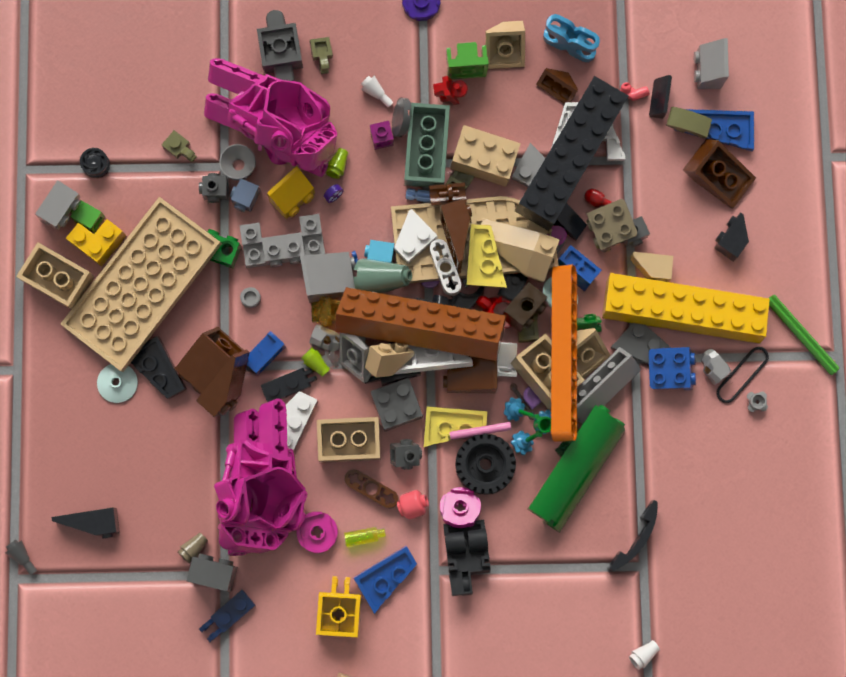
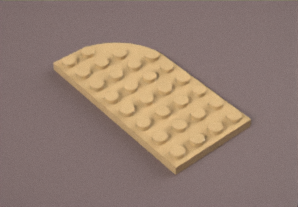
M497 196L467 199L465 204L470 205L472 223L469 224L462 271L458 274L459 278H467L471 224L480 225L482 219H487L546 235L549 234L550 236L552 229L547 231L516 213L515 209L520 200L515 198ZM430 203L392 206L394 244L398 240L408 212L411 209L436 233L437 239L444 240L447 243L440 221L441 205L430 206ZM430 245L409 264L395 251L396 263L406 265L412 271V280L409 284L440 281L430 255ZM438 245L434 251H438L441 259L443 258V248H440ZM557 250L549 270H552L554 266H559ZM498 254L503 275L520 273V270L506 262ZM442 263L439 267L442 272H449L451 270V266L448 263Z

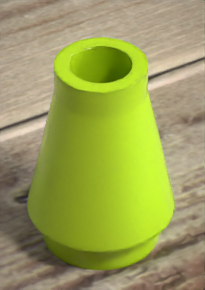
M338 148L328 163L325 172L328 176L340 179L344 175L348 151Z
M313 347L301 357L304 365L322 377L331 369L319 351Z

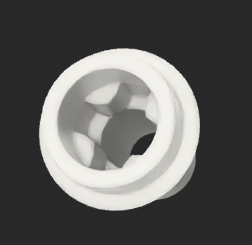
M652 640L648 644L631 651L629 660L640 670L648 665L656 653L660 651V648Z

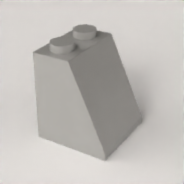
M349 252L300 256L309 303L339 298L343 296L346 287L355 288L352 269L355 267L354 257L350 258Z

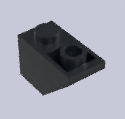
M741 212L737 217L732 216L726 224L729 228L725 233L721 231L715 239L717 244L714 248L733 262L749 243L744 214Z

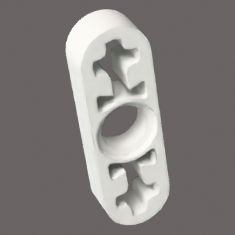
M434 240L430 245V255L442 288L447 295L455 296L461 290V281L451 253L444 240ZM438 245L440 248H443V258L441 259L438 251H434ZM442 263H448L451 266V270L449 272H442L439 267ZM451 276L452 283L457 284L455 290L447 288L449 286L447 277Z

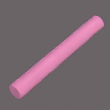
M510 422L452 431L450 432V438L453 440L511 430Z

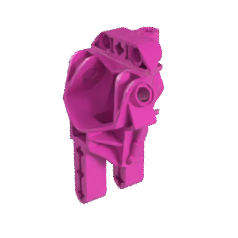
M211 59L208 81L238 95L232 100L214 93L206 95L204 116L242 132L245 137L254 140V143L258 144L259 151H262L263 145L272 163L284 165L289 162L294 167L298 165L301 169L322 177L327 170L329 156L334 153L337 139V131L332 122L329 121L330 105L326 99L300 82L280 80L268 74L263 76L223 59Z
M274 399L262 404L259 412L255 409H248L236 414L234 417V443L229 444L226 448L227 458L223 479L214 485L219 498L216 504L220 520L218 540L220 546L228 550L229 556H243L247 553L260 554L275 550L288 537V532L299 529L306 518V514L303 511L307 491L297 479L293 449L287 447V409L281 399Z

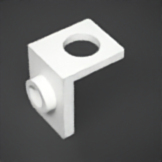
M501 342L497 357V376L517 377L516 370L510 364L517 356V343Z

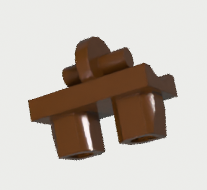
M465 183L429 186L430 206L444 205L462 199L467 203Z

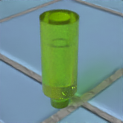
M377 527L344 532L346 547L377 542L380 537H386L385 528L377 530Z

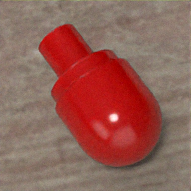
M591 188L585 192L584 198L586 202L595 207L612 203V201L604 198L603 192Z

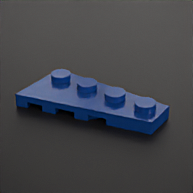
M686 109L712 119L708 136L705 139L718 140L720 143L748 151L754 150V111Z

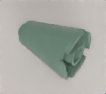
M363 258L358 260L354 267V270H357V277H354L355 289L384 294L408 286L412 280V271L406 265Z

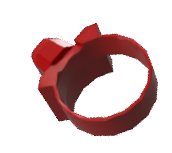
M480 296L476 301L482 311L494 313V307L501 302L507 305L511 303L509 301H502V296L490 298ZM508 324V325L505 326L504 328H509V327H511V325Z

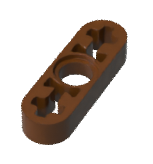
M353 469L346 473L345 483L348 487L385 508L391 509L397 505L398 495L395 491L358 470ZM358 474L357 478L362 482L363 478L368 479L363 484L362 490L358 489L360 484L356 482L353 485L350 484L349 475ZM369 483L377 485L378 490L376 494L369 495L366 492V486ZM381 488L385 489L383 494L389 496L391 493L394 495V503L390 502L387 505L383 497H380V500L376 499L381 492Z

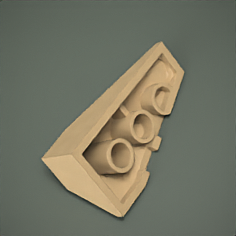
M482 219L480 225H490L492 227L498 254L506 262L520 270V273L524 276L544 283L558 248L559 239L540 232Z

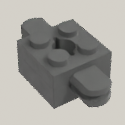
M272 10L266 16L267 27L257 29L264 74L274 73L275 78L280 80L295 81L293 70L303 68L296 23L286 24L283 13L278 10Z

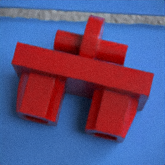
M448 76L442 77L443 82L433 84L434 95L439 97L441 102L450 101L453 105L460 104L457 98L464 97L468 92V86L464 81L457 80L454 82Z

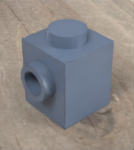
M240 179L237 187L234 186L230 193L234 208L241 212H245V210L251 212L261 192L260 187Z

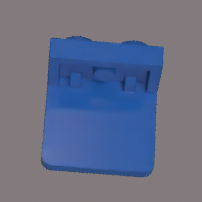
M690 347L649 350V380L652 389L683 388L685 391L693 390V385H696V373H692V365H695L696 360L695 353H691Z

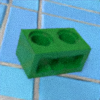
M208 229L206 232L222 243L209 261L234 269L242 248L238 239L232 236L225 238L219 236V232ZM226 247L233 248L232 253L229 255H224L223 250Z

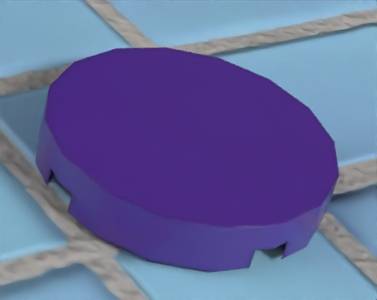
M402 0V7L411 19L427 21L438 13L440 0Z

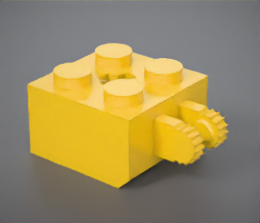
M333 576L331 593L319 592L316 635L358 637L361 595L349 594L350 577H346L344 580V594L336 593L338 579L337 576ZM338 608L342 609L341 612L344 611V617H341L340 620H336V617H333V612H337Z

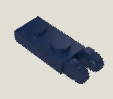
M241 590L215 612L211 619L202 625L199 630L202 633L215 622L219 629L207 638L211 642L222 632H226L256 605L244 590Z

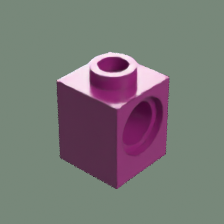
M389 121L370 125L374 150L394 146Z

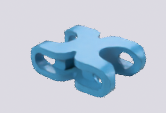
M558 14L551 15L546 21L543 39L547 44L559 50H567L571 56L583 62H590L595 58L596 49L600 43V38L596 33L581 26L576 27L572 21ZM553 21H557L560 23V27L557 25H551V23ZM550 33L551 35H553V36L556 37V38H555V39H552V38L549 37L548 34ZM588 38L593 39V40H594V44H592L591 42H589L587 39H588ZM582 50L591 54L586 56L582 53Z

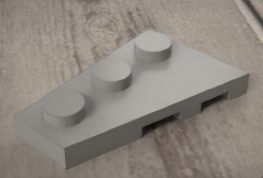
M531 143L512 175V179L529 187L545 160V157Z

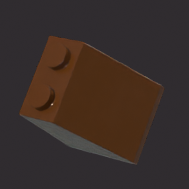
M216 327L202 333L174 369L183 380L188 381L197 393L202 394L230 357L244 350L224 331Z
M469 356L472 358L473 366L447 369V376H443V388H447V393H495L497 390V361Z

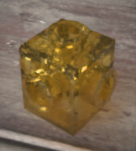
M321 297L319 301L312 302V322L320 323V326L323 327L332 326V323L336 322V312L340 300H332L331 297Z

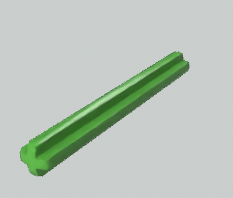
M776 295L769 297L771 309L830 375L835 374L840 369L839 366Z

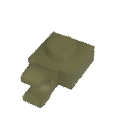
M329 37L310 39L309 43L313 61L319 60L321 74L329 73L328 59L333 56Z
M175 130L162 143V147L177 159L181 154L190 162L197 158L195 153L188 148L190 142Z

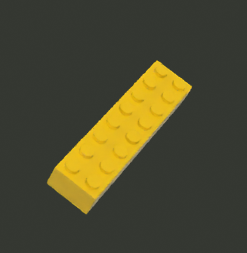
M610 273L606 281L602 318L760 344L766 337L770 299Z

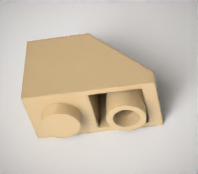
M397 342L370 346L365 368L376 378L393 376L414 356V351L407 345Z

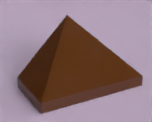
M546 68L536 83L537 86L564 104L571 102L578 92V88L569 72Z

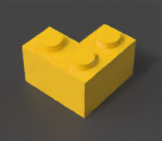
M106 219L95 234L91 233L80 223H77L66 239L102 267L125 239L126 234Z

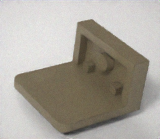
M623 199L586 213L588 216V220H586L590 231L593 230L596 237L593 238L595 246L604 253L611 250V246L636 237L638 234L627 204Z

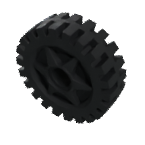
M493 434L476 435L468 439L460 447L456 456L455 468L459 480L466 488L474 493L488 495L501 491L511 482L516 469V459L513 450L502 438ZM488 459L491 462V468L488 470L482 469L480 461Z

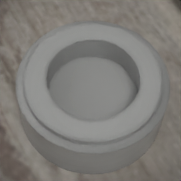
M248 287L241 292L240 300L245 307L255 308L259 305L261 296L257 289Z

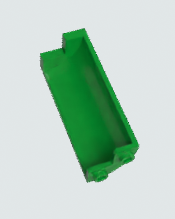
M595 405L577 432L576 440L570 443L539 493L527 508V510L541 518L545 524L559 533L625 432V424L609 414L611 411L603 405Z

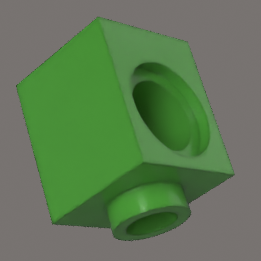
M82 200L75 211H71V218L74 222L80 223L94 233L105 218L101 211Z

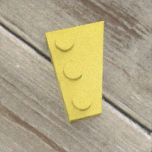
M471 224L466 285L507 288L492 227L490 225Z
M427 406L424 447L450 441V432L486 426L487 411Z

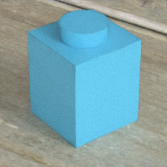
M370 240V245L365 247L364 257L392 263L394 243Z

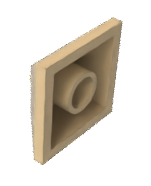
M523 21L502 22L485 31L488 69L525 67V28Z
M594 328L577 331V371L584 379L611 356L597 330Z

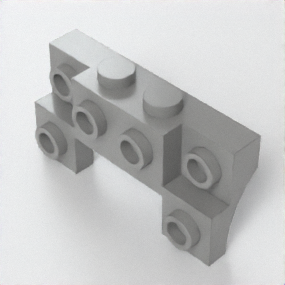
M314 214L299 217L301 232L265 238H262L260 223L240 225L246 267L253 268L266 265L280 267L282 263L290 262V264H300V256L325 254L320 215Z

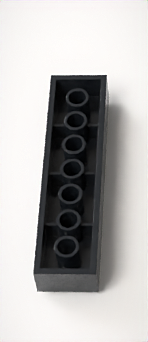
M593 77L517 205L516 213L550 231L629 95L598 77Z

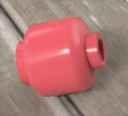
M418 490L402 494L397 502L400 515L402 517L405 516L409 520L425 515L426 507L429 506L427 496L425 494L422 495Z

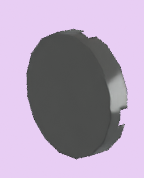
M401 97L396 102L392 117V133L395 137H403L408 131L411 120L410 115H408V110H411V102L408 98Z

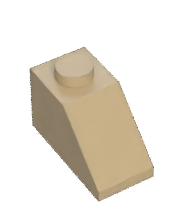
M633 252L631 254L630 260L646 279L670 282L672 279L673 256Z

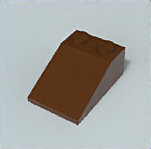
M706 139L683 169L697 184L732 209L756 179L718 140Z
M464 199L440 206V221L458 274L462 271L469 224L472 223V211L470 205L465 204Z
M247 349L232 355L196 400L213 417L220 414L224 415L228 410L232 411L237 406L238 402L236 400L241 395L250 353Z

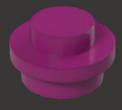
M552 226L551 237L559 239V246L565 242L567 233L561 226Z

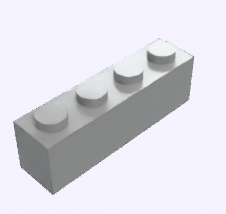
M619 347L577 388V421L582 425L595 405L605 406L641 371L631 354Z

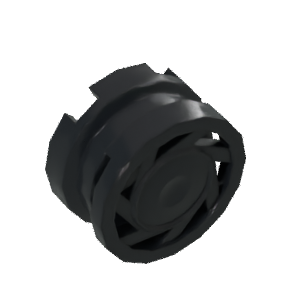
M89 148L82 153L80 166L89 177L101 178L108 173L110 161L103 150Z

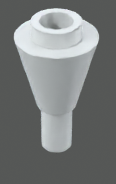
M368 76L361 83L363 86L362 91L378 100L380 99L388 108L392 105L393 101L385 94L375 76L372 78Z

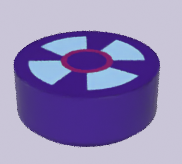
M335 184L324 193V198L328 203H332L343 194L344 190L339 184Z

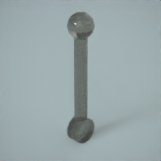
M511 384L510 390L514 391L517 397L522 399L526 411L535 414L521 396L517 384Z

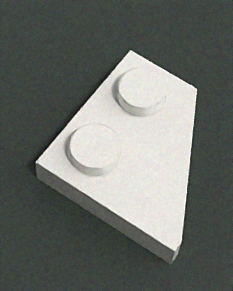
M411 209L408 212L394 250L409 264L438 236Z

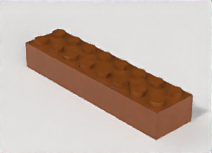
M346 287L336 312V332L497 361L504 334L506 316Z

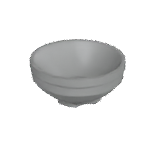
M233 144L225 148L221 153L219 165L225 176L232 180L248 178L253 173L256 160L254 153L247 146ZM236 160H242L245 163L242 170H235L233 168V163Z

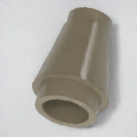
M199 532L180 546L181 549L178 551V554L190 563L192 557L199 555L208 540Z

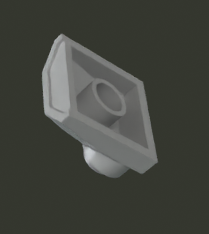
M340 333V364L363 383L367 382L371 373L365 368L369 347L365 343L366 338Z

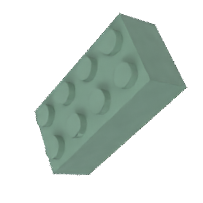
M411 103L404 186L429 188L432 185L444 184L450 105Z

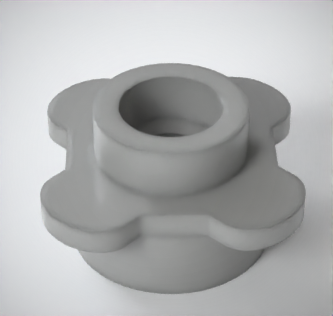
M763 391L756 394L753 392L748 393V410L750 412L755 410L766 411L768 408L767 394Z

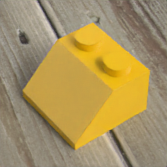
M297 166L267 192L270 203L285 219L294 217L300 211L299 207L304 203L308 204L315 194L314 187Z

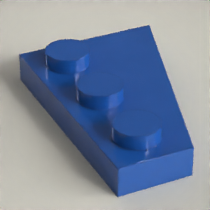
M407 546L353 577L374 614L417 565Z

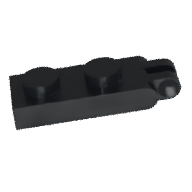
M301 368L262 384L261 388L267 402L274 399H283L310 388V383L316 381L317 377L308 378L307 376L314 373V370L309 369L305 371L304 368Z

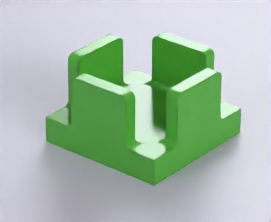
M476 42L458 43L456 59H451V48H446L447 76L450 79L487 76L489 63L486 45L482 46L481 57H478Z

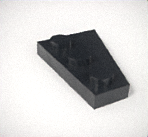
M156 336L147 341L131 364L167 399H171L185 391L187 388L178 372L174 369L175 366L160 337Z

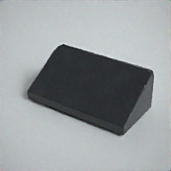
M671 75L654 80L649 111L650 117L662 119L665 117L668 109L672 81Z

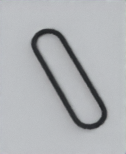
M754 347L718 387L716 394L720 401L723 403L732 402L749 384L769 359L766 349ZM755 350L764 351L766 359L731 399H722L720 390Z

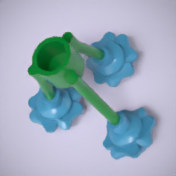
M510 398L509 402L505 403V410L503 412L507 416V420L518 421L519 417L524 415L534 419L533 427L536 430L535 434L530 436L529 433H524L521 430L517 434L512 435L514 440L511 441V444L514 446L515 452L525 455L527 452L532 451L533 439L542 437L543 434L548 432L551 433V411L546 410L545 412L540 411L539 414H533L524 411L525 404L522 403V399Z

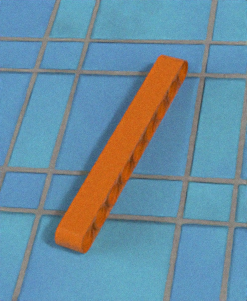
M574 264L554 266L552 268L551 435L554 442L575 441L577 438V271Z

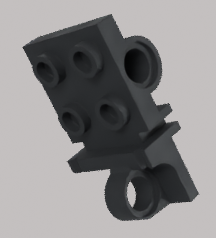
M476 520L473 526L465 528H455L448 524H443L448 566H454L449 567L452 596L472 595L471 575L490 573L491 571L490 563H484L489 562L490 559L484 520Z

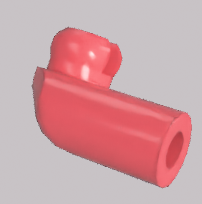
M626 82L621 85L620 91L629 95L628 99L632 101L650 95L647 86L636 90L632 88L630 83Z

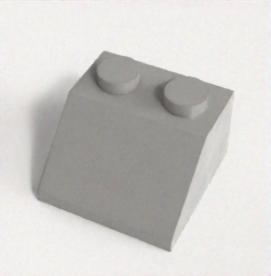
M728 38L702 44L694 52L693 60L694 64H697V70L694 72V82H697V89H721L728 79Z
M57 180L35 215L43 223L59 230L60 227H64L69 221L70 217L68 215L70 212L78 208L81 202L79 200L80 195Z

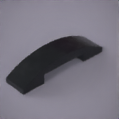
M650 501L640 518L647 523L627 554L621 551L617 552L608 566V570L614 571L624 566L644 547L655 525L658 510L657 501Z

